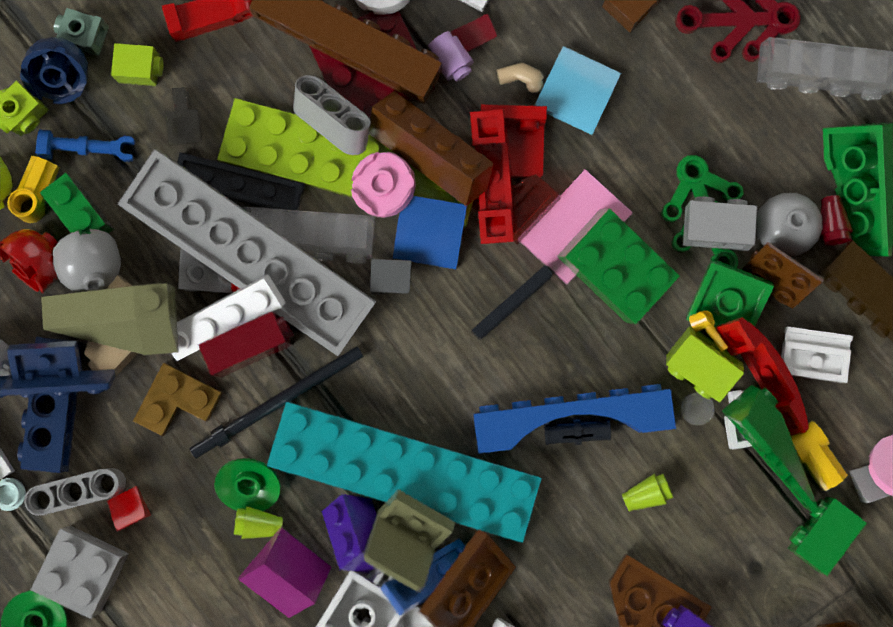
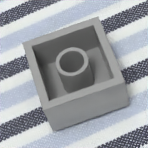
M75 527L61 528L31 590L91 619L101 613L129 553Z

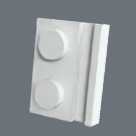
M785 327V339L781 358L792 376L847 383L851 355L850 344L853 336Z

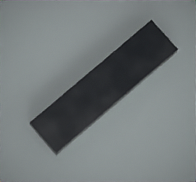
M179 153L178 164L227 198L298 215L305 189L304 183Z

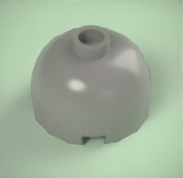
M781 193L770 198L759 209L756 216L755 234L758 240L760 239L763 245L767 242L771 243L790 257H796L809 251L819 240L823 229L822 215L818 206L809 197L799 193Z
M90 229L91 234L80 235L79 231H76L62 238L54 247L53 265L60 282L72 292L104 290L108 288L119 274L121 257L115 239L108 233L97 229Z

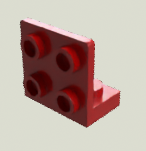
M481 104L480 111L504 109L511 176L541 178L543 176L544 125L547 119V106Z

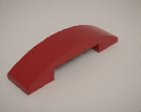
M504 109L470 112L472 142L475 145V150L493 162L487 190L479 196L480 211H478L481 244L514 242L512 176Z
M742 317L717 326L716 331L728 346L729 354L731 356L741 354L761 389H768L777 399L778 403L775 407L782 414L790 436L806 432L809 429L797 385L785 362L769 340Z

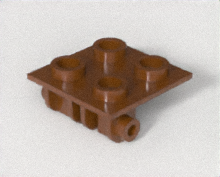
M769 242L760 250L756 249L750 256V261L741 269L773 282L774 288L771 295L777 301L792 309L823 282L822 278Z

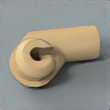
M525 63L497 69L500 85L520 80L526 83V87L530 92H538L544 86L542 81L544 76L541 71Z

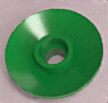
M241 458L232 460L219 469L215 477L214 487L218 498L233 510L237 511V508L245 509L248 506L264 511L277 501L280 495L281 484L276 472L271 467H268L267 464L255 459Z
M32 590L22 592L12 598L6 605L1 617V627H39L34 624V616L42 618L43 624L41 627H67L68 625L67 614L63 605Z

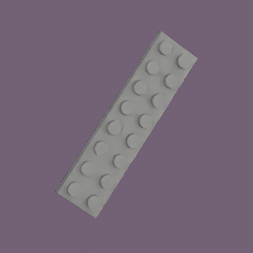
M154 149L118 203L122 208L240 289L269 275L285 300V304L273 312L280 317L283 316L290 324L337 356L376 303L370 296L158 149Z

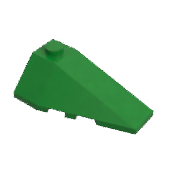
M750 385L727 405L722 412L803 507L816 514L819 511L818 505L784 418L775 407L778 403L777 399L768 389L760 390Z

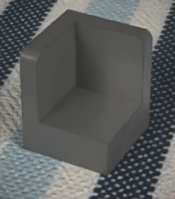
M372 259L371 294H408L410 292L411 261Z

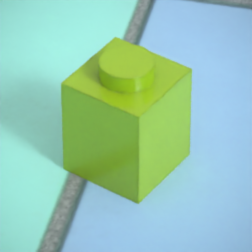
M114 43L111 76L118 83L157 86V77H161L163 73V58L159 57V53L153 46Z

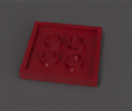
M399 11L385 15L371 12L358 18L362 22L364 19L373 21L382 28L381 32L391 37L393 34L404 37L410 42V47L417 50ZM309 46L326 83L365 113L369 119H371L372 106L393 91L410 102L414 100Z

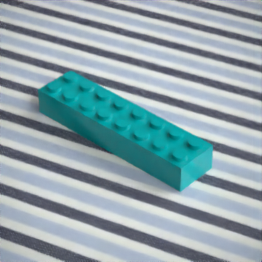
M286 402L267 463L268 467L385 502L399 489L455 523L522 543L541 482L539 476L291 402Z

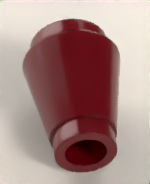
M833 195L822 198L821 215L823 229L820 238L824 239V244L833 246L851 241L850 234L853 230L841 202V197Z

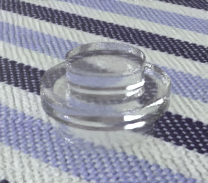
M692 393L683 400L681 413L688 423L704 425L714 415V404L711 399H706L699 393Z

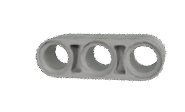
M312 75L299 77L295 83L293 110L296 115L342 152L349 155L363 153L367 148L370 129L369 117L320 78Z
M106 468L38 485L26 493L24 498L25 507L31 514L38 516L112 498L124 491L126 478L120 470ZM106 474L110 475L114 480V488L111 492L105 491L101 485L102 478ZM74 482L78 483L82 489V495L79 500L73 499L70 495V487ZM41 491L46 492L50 497V503L46 509L41 507L38 502V496Z

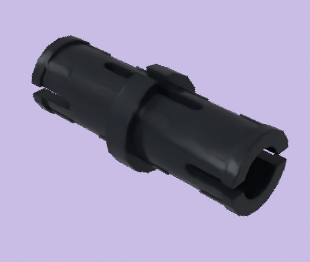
M573 419V423L544 424L545 445L575 442V446L582 445V442L611 441L609 419L591 422H580V419Z

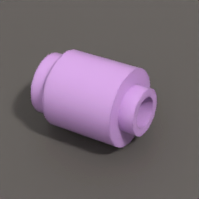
M449 31L439 35L428 45L430 50L439 57L438 61L442 62V73L447 80L454 78L457 82L472 72L470 66L474 61L457 36H452Z

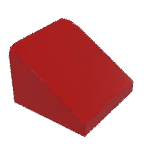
M138 486L107 500L117 531L151 516Z

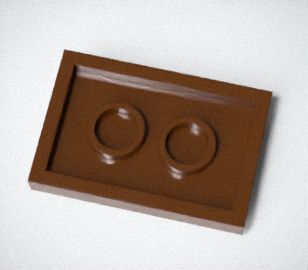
M478 529L418 612L433 627H474L516 567L490 536Z

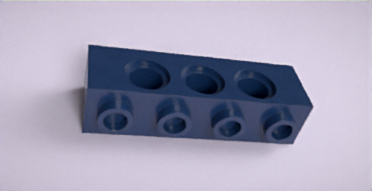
M36 337L35 343L65 342L71 340ZM77 341L80 361H82L84 343ZM78 391L62 396L55 395L54 393H40L37 396L29 397L28 408L23 411L21 425L25 429L24 441L20 442L17 453L18 461H21L20 469L55 473L69 472ZM48 396H51L55 400V408L48 414L43 408V402ZM45 428L51 433V442L47 446L42 445L39 440V435Z

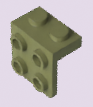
M398 489L378 510L365 550L364 559L368 564L410 588L420 591L426 584L435 549L453 532L455 522Z

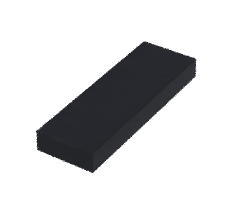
M544 265L471 330V333L478 340H482L549 281L553 273Z

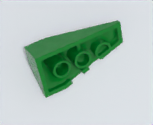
M893 122L823 128L824 161L828 171H832L837 185L835 192L836 195L841 197L853 230L851 233L853 241L869 256H892Z

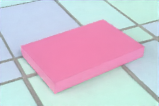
M584 170L526 232L519 242L567 285L575 274L557 257L558 254L600 209L610 208L624 222L633 212L587 170Z

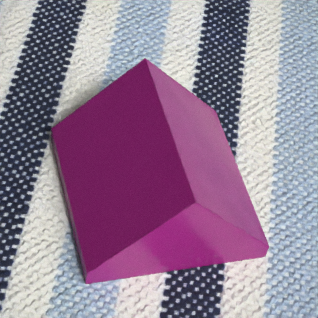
M280 527L238 579L290 618L315 604L331 570V565Z

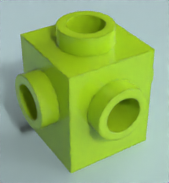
M17 80L9 88L0 91V128L7 134L12 131L22 137L24 134L32 132L39 125V119L49 110Z

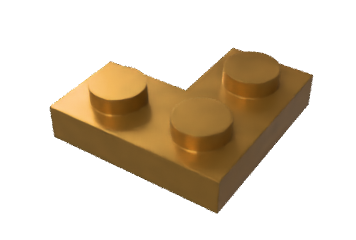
M163 363L133 422L164 436L178 408L204 421H208L223 392Z

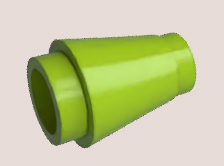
M655 473L630 488L627 492L622 493L629 512L665 505L667 500L673 498L664 474L656 476Z
M248 506L245 509L237 508L234 535H240L241 539L273 537L279 528L282 527L283 517Z

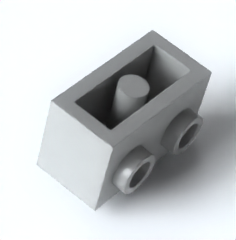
M696 197L695 201L690 200L685 207L683 246L749 251L755 245L757 206L747 205L748 202L741 199H731L727 203H716L715 199L711 197Z

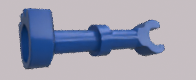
M39 129L36 154L37 157L52 160L54 150L77 151L78 155H88V152L118 156L124 162L134 161V156L123 154L122 147L126 144L135 145V140L130 136L120 137L117 141L89 140L88 136H79L78 139L54 137L51 130Z

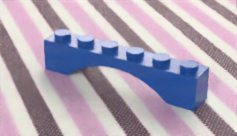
M661 384L641 386L642 393L629 394L628 388L609 390L610 397L597 398L596 392L576 394L577 401L565 403L563 396L544 398L545 405L533 407L531 400L512 402V409L499 411L498 404L479 407L480 413L473 414L478 454L511 450L524 436L537 427L554 419L571 415L590 414L608 417L629 426L639 433L676 429L671 389L662 390Z

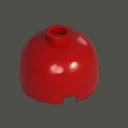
M22 229L12 232L0 241V259L4 263L10 259L9 262L14 268L12 272L34 291L38 292L40 290L41 293H44L58 278L53 265V249L58 242L49 233L44 232L41 235L31 229Z

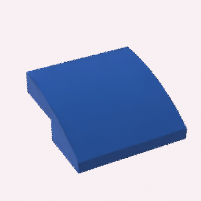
M413 196L408 206L399 212L393 258L457 269L467 206Z

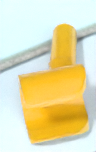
M704 310L689 317L694 331L699 332L706 329L708 335H710L721 352L728 348L714 327L715 321L711 312Z

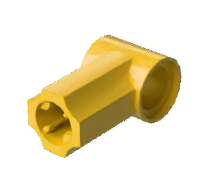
M31 156L18 188L8 198L7 204L11 213L26 223H35L41 220L45 214L46 200L40 192L55 181L60 167L43 158ZM32 199V208L28 212L21 213L23 202Z
M811 421L808 423L809 429L806 432L793 435L791 439L801 464L805 465L821 490L827 491L843 482L848 475L829 449L828 445L830 444L824 432L815 422Z

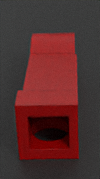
M195 0L180 5L171 3L161 6L169 33L175 42L253 18L249 8L253 0Z

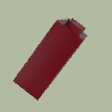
M271 311L198 344V347L212 376L224 377L293 346L290 338L295 335L290 323L283 316L280 317Z

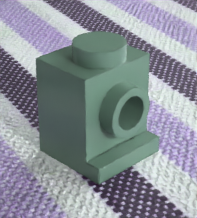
M66 8L64 15L59 14L54 23V32L57 33L56 37L65 38L73 42L81 51L97 56L100 55L109 28L102 17H94ZM77 23L81 24V29L78 32H74Z

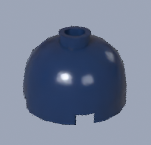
M60 37L44 38L35 42L27 50L21 63L20 78L25 88L40 100L45 97L53 99L55 104L72 102L82 94L87 83L88 62L83 52L73 42Z

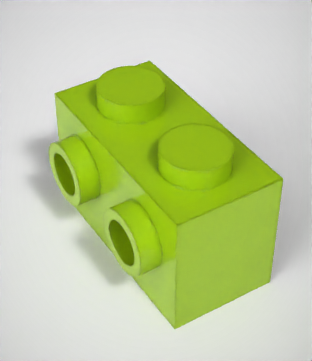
M691 325L666 355V365L669 366L668 371L674 377L682 381L687 379L695 385L694 389L706 399L712 397L719 403L744 374L743 362L731 356L726 350L721 352L712 340L702 333L694 331Z

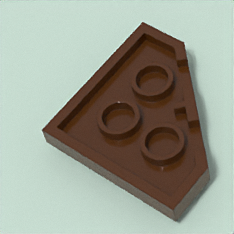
M626 553L608 581L619 627H665L662 625L664 618L672 608L677 610L680 604L704 621L712 608L707 603Z

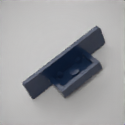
M77 341L10 345L7 349L11 375L0 376V398L7 395H21L28 398L37 396L40 393H54L55 395L62 396L74 391H87L93 394L101 393L111 388L115 379V370L82 371Z

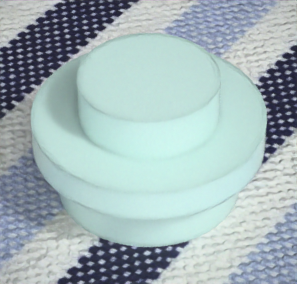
M15 478L0 480V509L11 511L19 508L23 504L26 495L24 485Z

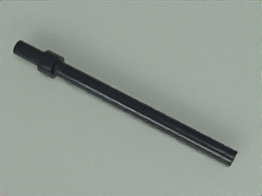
M358 346L354 347L228 425L223 426L221 424L210 431V436L189 448L192 455L197 459L217 446L219 448L225 446L232 441L231 437L281 408L286 402H291L363 358L364 356Z

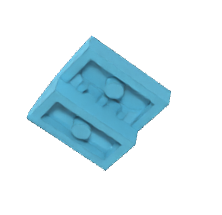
M563 46L535 106H547L548 115L592 135L621 73Z

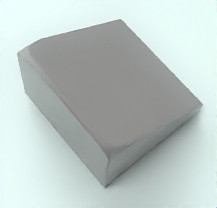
M868 465L849 471L860 502L870 503L891 496L875 484L869 473Z

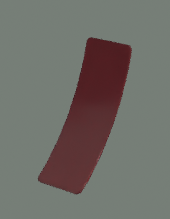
M488 14L450 31L452 36H457L466 51L497 37Z

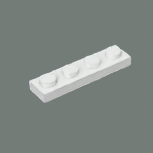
M269 275L252 282L177 322L179 353H172L176 361L198 351V344L268 312L281 308L285 304V300Z

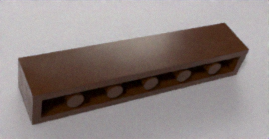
M253 0L249 6L253 17L422 104H425L442 72V62L438 61L439 57L427 49H422L420 52L410 47V42L404 37L393 34L391 37L381 32L382 28L378 24L368 19H364L362 22L352 17L353 13L341 5L336 4L333 7L323 2L324 0Z

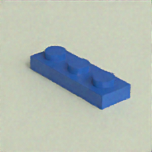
M460 538L434 553L426 584L420 591L410 588L395 578L383 584L380 589L399 616L426 601L447 570L451 568L465 549V545Z

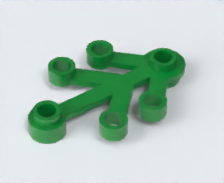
M697 155L686 156L678 163L676 168V175L680 183L670 202L663 206L661 215L667 222L678 220L682 215L681 205L690 190H692L694 199L696 197H708L706 185L721 192L724 200L728 201L731 199H741L744 193L743 187L737 182L730 183L710 173L708 164L702 157ZM688 167L697 169L696 177H690L687 174ZM729 187L737 189L738 196L736 198L728 195L727 190ZM672 206L676 208L677 216L669 217L666 213L667 207ZM683 225L680 233H677L671 241L673 249L680 253L691 248V246L680 248L677 245V238L684 237ZM711 248L713 252L711 259L718 261L720 257H723L728 261V265L737 268L738 257L732 250Z

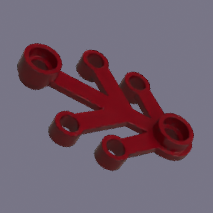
M721 0L734 13H701L697 7L687 5L679 10L675 18L677 29L684 34L694 33L699 27L736 26L723 41L717 42L712 47L710 56L717 63L725 62L730 57L731 50L754 26H767V28L755 41H749L744 46L742 56L748 62L757 61L762 56L763 49L777 34H789L800 23V13L796 6L789 2L777 3L775 0H755L766 12H754L742 0ZM778 15H785L788 18V23H781L778 20ZM684 17L691 18L693 25L685 26L682 19ZM748 47H755L758 55L751 56L748 53ZM716 48H723L726 51V56L719 57L716 54Z

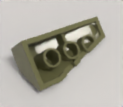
M167 283L41 297L43 330L143 355L179 353L175 287Z

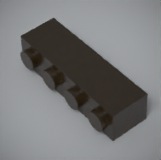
M854 241L844 244L818 272L824 278L823 284L832 292L841 293L848 300L846 304L854 313L859 316L863 314L872 322L870 327L882 338L888 337L893 342V277Z

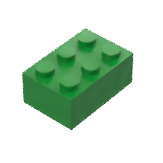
M610 208L600 209L557 256L626 323L635 325L680 277Z

